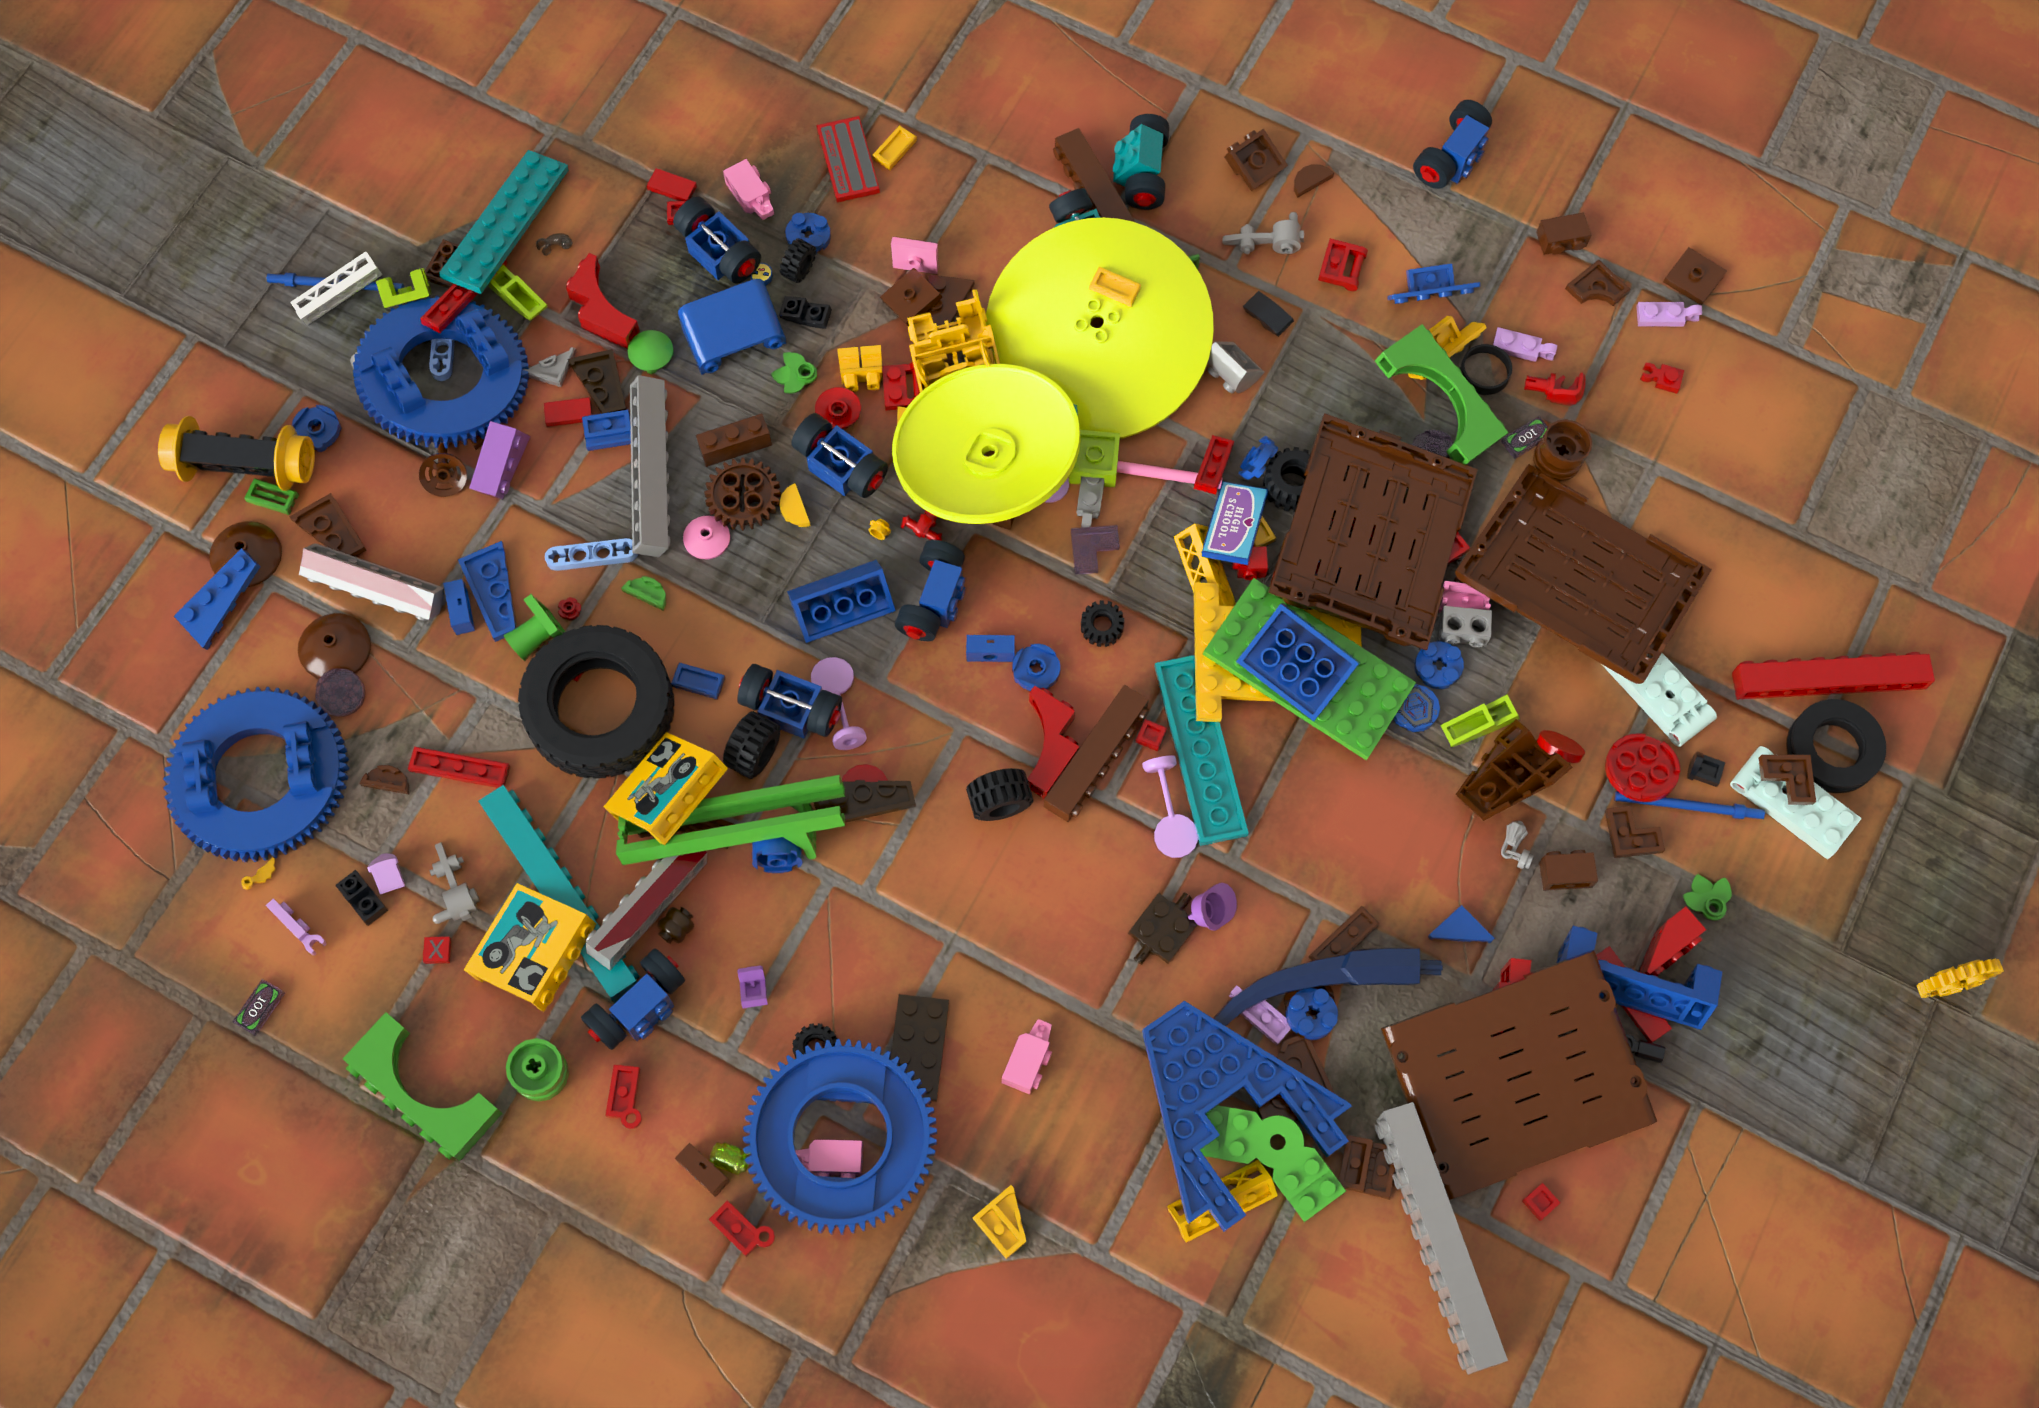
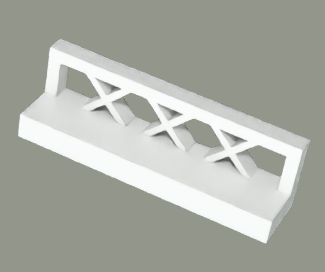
M364 252L290 303L295 308L299 318L308 326L383 274L369 254ZM365 260L368 261L366 265L358 269L359 264ZM344 274L350 275L341 282H339V278ZM325 287L330 288L329 290L320 295L322 289H324ZM306 300H310V301H311L310 303H308V304L305 305L304 307H302V308L299 307V305H300L301 303H303L304 301H306Z

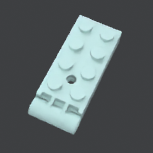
M1661 653L1645 682L1641 684L1633 683L1602 665L1677 747H1681L1717 719L1714 709L1706 704L1708 701L1663 653Z
M1759 746L1730 782L1731 787L1760 809L1765 810L1768 815L1828 860L1836 853L1862 818L1816 783H1814L1816 803L1813 805H1788L1787 794H1784L1782 791L1785 790L1787 793L1786 781H1761L1758 758L1761 755L1774 754L1769 749Z

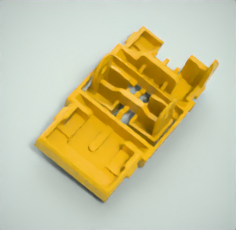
M977 289L972 290L974 298L956 302L960 317L956 318L957 321L949 323L946 320L945 324L937 326L936 323H933L930 312L908 317V332L910 340L914 343L909 345L920 393L923 391L922 384L924 388H927L935 381L955 371L978 365H986L988 367L990 364H1000L991 324L986 325L985 323L987 322L985 309L981 306ZM957 352H963L965 362H958ZM952 353L954 365L949 366L944 360L948 359L947 354Z

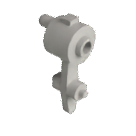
M1291 212L1289 220L1276 222L1271 233H1254V227L1246 224L1240 229V234L1223 236L1222 243L1224 245H1240V250L1245 254H1250V252L1254 251V245L1273 243V250L1275 252L1292 254L1300 250L1301 242H1304V230H1301V226L1298 223V214Z
M442 842L435 844L440 861L432 864L433 869L429 870L431 876L436 874L437 878L446 875L451 889L442 892L447 909L435 914L433 922L439 924L451 918L454 921L459 919L465 921L472 918L471 914L478 911L476 903L480 902L475 889H470L466 882L458 885L454 875V871L462 868L461 863L464 860L462 856L458 858L456 854L448 857Z

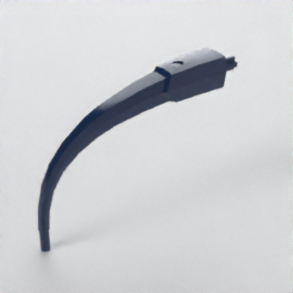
M1420 948L1351 950L1344 955L1313 960L1268 974L1231 998L1213 1019L1227 1026L1245 1010L1268 998L1318 986L1338 984H1420V975H1441L1443 965L1441 960H1420Z

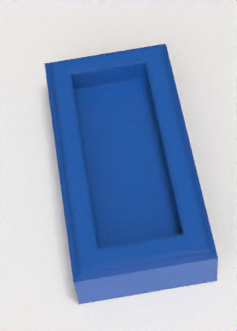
M679 662L671 685L674 688L718 700L725 681V675Z

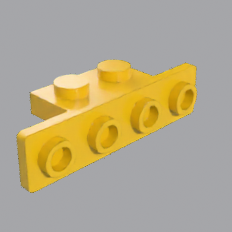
M1446 316L1429 331L1450 358L1455 353L1462 351L1464 346L1471 340L1477 339L1487 327L1485 323L1471 322L1459 331L1453 317ZM1408 374L1410 378L1426 379L1420 375Z

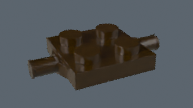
M1183 892L1176 903L1167 900L1160 893L1156 895L1128 932L1142 947L1134 957L1136 962L1142 954L1143 957L1138 962L1141 965L1150 954L1160 957L1167 964L1170 962L1197 926L1194 920L1188 919V915L1184 910L1190 900H1192L1190 895L1182 902L1188 895Z

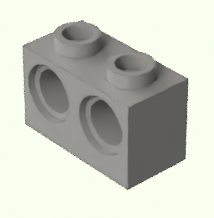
M1444 606L1440 614L1439 641L1451 645L1462 643L1469 644L1472 647L1487 646L1491 638L1492 610ZM1448 624L1456 625L1458 630L1451 629ZM1477 626L1482 632H1476L1472 627Z

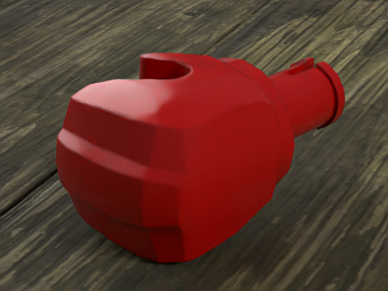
M1551 373L1547 379L1526 376L1524 390L1544 392L1546 400H1550L1553 403L1572 406L1582 399L1585 392L1586 378L1583 373L1576 377L1574 383L1568 389L1562 388L1566 378L1564 375L1556 381V373Z

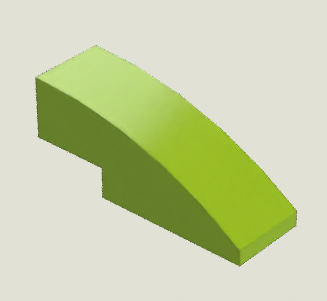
M504 265L499 268L488 284L503 301L530 321L548 307L517 275L514 276Z
M1505 695L1487 705L1482 704L1440 726L1451 747L1492 733L1513 723L1516 719L1520 720L1509 696Z

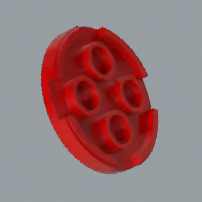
M1642 733L1630 734L1618 739L1612 745L1605 760V771L1611 785L1623 796L1639 802H1654L1668 796L1675 788L1681 772L1680 762L1674 750L1666 742H1661Z

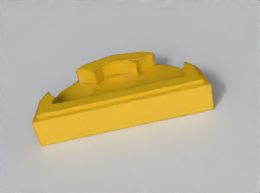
M794 483L781 494L779 503L781 514L787 522L799 527L811 526L797 486Z

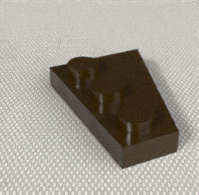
M613 349L567 359L602 414L627 410Z

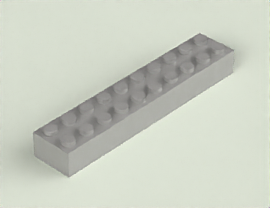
M1411 1102L1383 1111L1376 1120L1375 1131L1379 1140L1383 1139L1384 1144L1387 1146V1149L1383 1150L1387 1163L1394 1164L1395 1174L1392 1175L1396 1188L1401 1189L1404 1197L1401 1200L1406 1215L1410 1214L1412 1219L1411 1231L1415 1240L1419 1239L1421 1244L1420 1256L1425 1266L1428 1265L1431 1276H1429L1431 1287L1434 1292L1438 1291L1441 1300L1438 1302L1440 1312L1443 1317H1447L1450 1328H1448L1449 1337L1453 1344H1457L1460 1354H1457L1459 1365L1462 1370L1466 1369L1467 1375L1504 1363L1508 1361L1414 1103Z

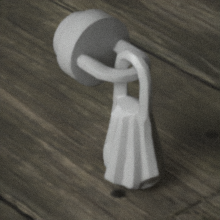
M1513 821L1507 825L1506 838L1501 849V855L1505 859L1512 858L1517 860L1518 868L1529 869L1534 855L1530 854V851L1526 849L1523 850L1522 854L1516 852L1519 844L1528 832L1522 821ZM1507 846H1513L1512 850H1506Z

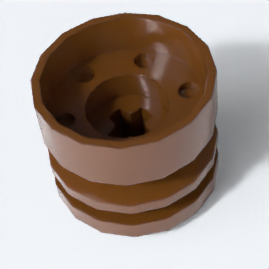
M1563 419L1553 422L1548 426L1534 450L1533 461L1535 467L1558 481H1566L1573 478L1592 450L1590 433L1583 425L1576 421Z

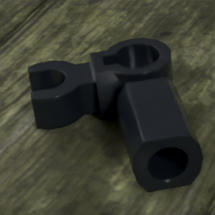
M1625 1034L1631 1051L1635 1053L1636 1057L1662 1063L1666 1049L1665 1046L1643 1040L1636 1042L1633 1036Z

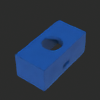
M463 579L443 583L450 623L455 634L459 635L475 631L468 588Z
M967 635V662H1013L1015 635ZM987 640H994V643H987Z

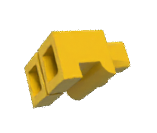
M881 345L860 347L861 368L858 347L837 349L841 380L846 389L852 392L858 391V382H867L868 390L880 389V383L883 380Z

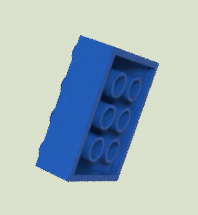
M1284 603L1278 606L1236 661L1312 721L1316 720L1361 663Z

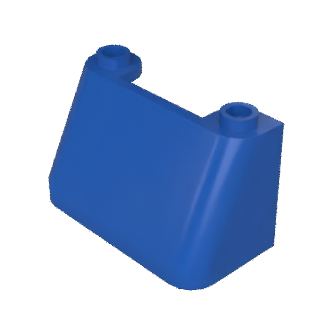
M753 279L687 303L678 310L682 331L701 375L717 371L721 365L722 357L763 343L766 348L778 349L783 344H786V337L767 288L761 279Z

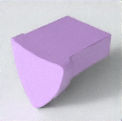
M381 854L367 867L368 871L372 872L380 894L405 886L397 864L398 859L393 854Z

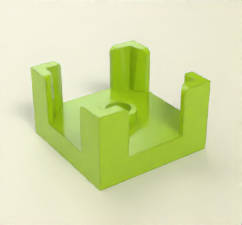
M420 268L410 272L415 289L412 290L411 286L398 289L399 294H396L391 277L377 280L376 284L384 308L432 295L425 269Z
M1080 430V451L1075 466L1069 475V484H1080L1082 476L1104 478L1105 487L1115 488L1120 433Z

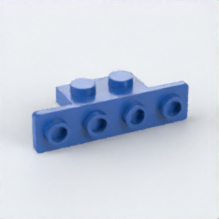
M1452 264L1406 270L1409 292L1389 295L1387 298L1388 300H1394L1395 304L1408 302L1409 297H1416L1417 301L1430 299V294L1438 293L1440 298L1452 296V291L1460 290L1461 294L1474 293V288L1481 287L1480 282L1455 286Z

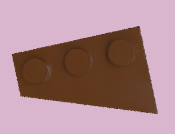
M930 275L929 283L943 298L925 313H931L933 323H936L937 326L945 324L946 320L949 323L953 322L958 312L956 302L965 300L969 291L975 285L974 280Z
M331 493L289 516L294 523L325 547L354 557L367 551Z

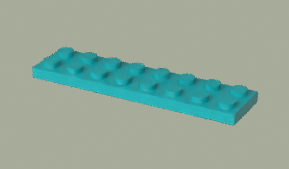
M528 150L439 272L440 278L482 294L569 171L568 164Z
M1195 655L1155 663L1154 668L1200 846L1248 836L1249 832L1220 722L1196 721Z

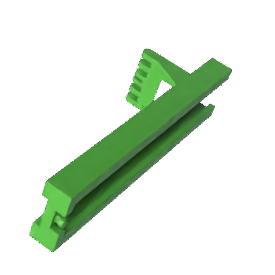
M840 775L703 799L681 826L790 806L800 813L673 835L666 845L659 843L656 839L627 844L628 835L648 831L619 816L618 828L620 831L617 834L620 840H617L616 854L622 865L784 837L803 849L808 859H815L816 831L845 826V815L841 813L840 806L813 810L810 803L845 797V787Z

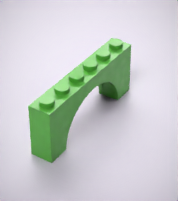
M1423 324L1384 350L1375 360L1388 379L1406 373L1420 375L1437 384L1447 394L1455 408L1458 419L1456 439L1453 445L1446 451L1452 460L1467 465L1508 434L1504 424L1497 419L1490 410L1489 405L1481 399L1474 386L1466 380L1459 367L1455 366L1446 351L1439 346L1432 333Z
M385 1012L345 1055L343 1060L349 1064L345 1069L356 1078L361 1075L366 1079L367 1082L364 1086L375 1095L378 1091L385 1096L382 1101L393 1111L399 1108L404 1113L401 1118L411 1127L417 1124L422 1129L419 1134L429 1143L435 1140L440 1144L441 1147L438 1151L450 1160L454 1157L460 1161L503 1113L479 1092L469 1101L451 1108H434L415 1101L405 1090L398 1069L400 1050L410 1033Z

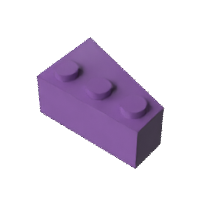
M490 421L469 488L503 499L504 495L509 491L510 482L531 436L518 429Z

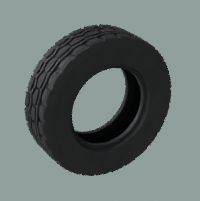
M589 625L566 631L562 635H558L550 640L546 646L544 645L535 654L536 656L531 659L526 667V672L523 674L520 683L521 688H519L518 701L520 704L518 706L524 728L539 753L556 768L560 767L561 771L571 775L575 774L578 777H593V779L621 775L625 771L629 772L640 764L666 732L668 733L671 728L670 722L672 723L673 707L675 704L673 688L666 668L657 652H654V649L645 640L642 641L641 637L632 632L628 633L625 629L612 628L608 625ZM593 669H611L627 676L636 686V701L631 714L619 727L600 735H584L572 731L560 721L558 706L561 694L575 677Z

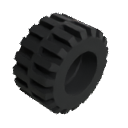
M1294 447L1290 451L1289 448H1285L1283 453L1278 451L1275 457L1269 460L1263 486L1268 490V500L1270 502L1275 501V507L1280 508L1282 506L1284 511L1289 512V509H1293V512H1295L1303 485L1291 486L1282 479V476L1288 473H1295L1305 480L1306 476H1304L1310 457L1308 454L1309 450L1299 451V447Z
M754 711L749 712L739 721L730 735L724 750L723 764L749 779L755 778L763 771L776 750L780 738V725Z
M1008 768L992 771L976 778L966 787L974 818L981 821H995L1014 816L1027 809L1034 801L1026 773L1022 769Z

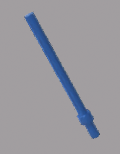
M268 273L266 277L268 283H280L290 287H295L296 285L315 286L326 279L323 277L297 276L296 273H285L284 275ZM376 281L371 282L361 290L378 291ZM393 283L396 292H398V289L404 288L403 283Z
M1618 791L1615 792L1614 798L1615 801L1732 815V818L1744 819V817L1764 819L1765 810L1746 808L1742 804L1731 806L1667 797L1654 802H1639L1623 796Z

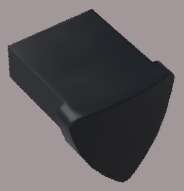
M1697 751L1691 759L1687 778L1717 787L1720 783L1725 762L1703 755V753Z

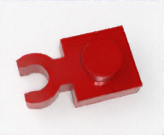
M1645 363L1643 370L1649 371L1650 374L1643 373L1640 378L1641 381H1655V388L1678 393L1684 370L1662 364L1660 369H1658L1652 363Z

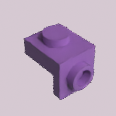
M763 966L738 969L742 1008L768 1005Z

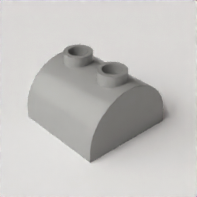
M1215 341L1211 346L1210 357L1207 363L1209 368L1207 371L1215 378L1220 376L1225 381L1223 387L1228 392H1244L1264 374V371L1234 342Z

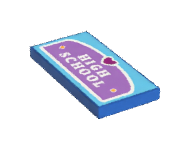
M1222 481L1203 545L1202 557L1244 565L1249 564L1268 497L1267 489Z

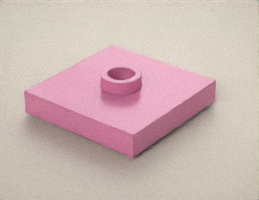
M892 237L893 268L905 270L915 268L918 272L938 273L937 243Z

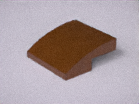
M1347 1135L1349 1142L1345 1145L1339 1176L1340 1183L1345 1189L1390 1200L1393 1185L1392 1175L1395 1174V1167L1393 1163L1388 1164L1385 1159L1383 1150L1387 1149V1146L1375 1143L1371 1139Z

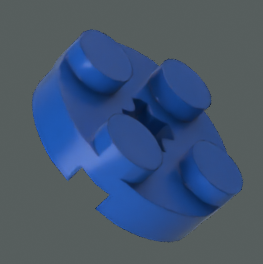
M815 213L794 214L792 220L787 224L785 231L788 245L792 244V241L796 240V238H800L815 246L816 254L822 248L823 250L827 248L831 239L827 219ZM806 231H811L812 233H814V235H810L809 238H806L805 234L803 233Z
M316 405V407L310 409L306 407L300 410L292 421V426L295 428L297 435L309 436L313 441L314 450L317 452H323L337 440L342 429L334 411L323 405ZM321 424L320 430L313 432L311 427Z
M1267 436L1259 440L1262 444L1258 448L1253 446L1240 465L1243 471H1239L1238 474L1246 480L1252 479L1254 476L1259 478L1266 469L1264 464L1278 451L1275 442Z
M1436 641L1429 642L1427 650L1421 649L1418 652L1414 668L1417 676L1419 675L1426 686L1433 689H1446L1459 680L1464 669V661L1458 647ZM1437 660L1442 661L1445 667L1437 670V666L1433 665V662H1437Z
M1031 644L1030 647L1020 649L1016 653L1012 664L1014 680L1028 691H1031L1034 686L1049 690L1057 682L1060 675V661L1054 650L1043 644ZM1036 663H1039L1040 668L1043 670L1037 673L1032 672L1030 666H1035Z
M1307 988L1298 991L1289 1001L1286 1010V1019L1292 1031L1305 1036L1309 1040H1318L1326 1037L1338 1020L1337 1006L1324 989ZM1309 1008L1317 1011L1316 1019L1313 1020L1311 1016L1306 1015Z

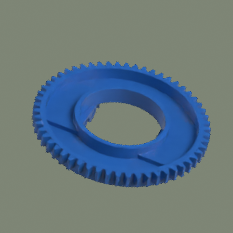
M428 296L426 299L409 301L405 305L399 304L398 308H391L390 313L384 312L382 319L377 318L376 325H370V332H364L365 338L360 339L361 346H357L358 354L354 355L353 375L356 392L359 395L360 403H363L364 410H368L369 417L374 416L375 423L381 422V428L383 430L388 428L389 434L392 435L397 432L398 439L406 435V442L408 443L414 438L416 445L424 441L425 447H428L431 442H434L435 448H438L440 443H443L444 447L448 448L450 442L455 447H458L459 441L467 445V439L469 438L476 443V436L485 439V432L488 430L490 421L507 424L508 417L513 418L514 410L518 411L519 403H523V396L526 395L529 372L522 370L529 369L525 347H522V340H518V334L513 333V327H507V320L501 321L499 314L493 316L492 309L486 310L485 305L478 306L473 301L441 333H438L421 324L420 318L436 303L439 296H435V298H429ZM432 339H452L471 348L483 367V373L478 384L467 394L452 400L435 401L422 397L415 382L411 381L402 361L406 354L420 343Z
M256 687L254 692L247 688L245 693H241L238 690L234 696L227 694L224 700L218 698L217 703L214 705L209 703L208 709H201V714L198 717H192L194 721L191 724H185L187 729L184 732H179L181 735L180 739L174 740L176 747L170 749L174 757L167 758L166 760L171 766L164 768L170 775L163 777V780L168 784L163 788L169 793L165 796V799L171 802L167 805V808L173 811L170 815L176 820L175 824L199 848L202 847L208 853L211 851L216 857L220 854L226 860L230 856L233 861H237L240 857L243 862H247L250 856L254 862H257L260 855L266 861L269 853L274 858H277L279 850L284 855H287V847L290 846L295 851L297 850V842L305 845L304 837L307 836L313 839V830L322 831L320 823L328 825L329 822L325 818L326 815H335L331 808L340 807L335 800L343 799L344 796L339 790L347 788L341 781L348 780L349 778L346 773H343L349 770L348 765L345 763L349 761V758L344 754L347 752V748L342 745L345 741L340 736L341 732L336 728L335 722L314 701L310 702L305 696L301 698L296 692L292 695L287 689L282 693L279 688H276L274 692L269 687H266L265 691ZM268 734L284 739L287 744L285 749L289 767L287 771L290 790L274 805L259 811L243 812L225 806L217 796L215 772L223 754L236 742L253 735Z
M837 1039L834 1047H832L829 1040H826L825 1048H822L819 1042H816L814 1051L807 1045L805 1046L806 1054L803 1055L799 1050H796L795 1060L788 1055L786 1056L787 1065L778 1062L780 1071L771 1069L770 1073L773 1078L764 1077L763 1081L766 1087H757L761 1096H752V1100L756 1105H748V1110L753 1115L745 1116V1120L751 1125L743 1126L744 1132L750 1134L743 1137V1142L750 1144L743 1148V1151L746 1154H752L745 1159V1162L747 1164H754L748 1171L750 1174H757L752 1181L754 1184L761 1183L757 1188L759 1193L767 1191L764 1200L768 1202L774 1199L771 1204L772 1209L781 1206L779 1214L784 1216L789 1213L788 1220L790 1222L798 1218L799 1227L808 1222V1230L812 1231L815 1225H818V1231L822 1233L825 1227H828L831 1235H833L836 1227L839 1228L841 1235H844L846 1227H849L851 1233L854 1234L857 1225L860 1226L862 1231H866V1223L868 1222L875 1228L876 1220L878 1219L883 1224L886 1223L885 1215L889 1214L894 1218L895 1208L903 1211L902 1202H912L909 1194L918 1195L919 1193L915 1186H924L925 1182L921 1176H929V1171L925 1166H933V1161L928 1156H935L936 1151L930 1148V1146L937 1145V1139L930 1137L937 1134V1129L929 1127L936 1124V1118L929 1117L934 1113V1108L926 1107L931 1103L930 1097L922 1098L927 1093L926 1088L918 1089L922 1083L920 1079L913 1080L915 1072L910 1071L906 1073L908 1068L906 1063L898 1066L900 1062L898 1056L890 1060V1051H887L882 1056L880 1046L873 1052L871 1043H868L863 1049L861 1041L858 1040L855 1047H852L850 1039H847L845 1046H842L840 1039ZM815 1100L864 1102L874 1104L879 1109L886 1122L887 1140L882 1156L870 1171L856 1179L815 1176L803 1166L796 1154L794 1135L800 1116Z

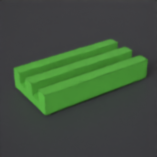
M254 478L244 499L246 502L290 515V508L294 507V500L298 498L299 494L293 490L283 491L277 485ZM256 487L270 490L289 497L288 499H285L268 492L266 493L257 490ZM252 495H256V496H259V497H262V498H266V499H269V500H272V501H275V502H278V503H282V504H285V506L280 505V504H277V503H274V502H270V501H267V500H264V499H261V498H258V497H254V496H252Z

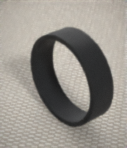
M1481 344L1467 351L1462 360L1460 370L1466 380L1474 386L1478 394L1492 395L1503 390L1508 384L1512 374V362L1508 354L1501 348L1490 344ZM1478 353L1492 354L1504 363L1507 369V378L1496 386L1479 385L1467 375L1465 361Z

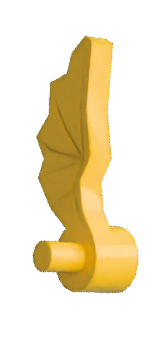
M271 858L263 867L258 869L257 874L253 877H244L241 881L242 887L248 890L253 887V883H265L267 879H271L272 873L275 871L274 858Z

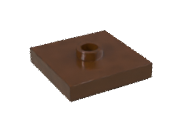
M1688 247L1663 282L1702 306L1724 277L1727 270Z
M912 268L880 296L881 300L908 327V317L924 314L943 298L915 268Z

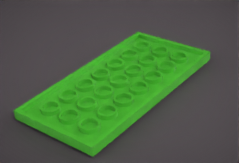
M1253 578L1204 650L1203 655L1367 760L1416 682L1305 610L1289 605L1281 597L1268 593L1269 587ZM1281 603H1284L1361 662L1315 721H1312L1236 662Z

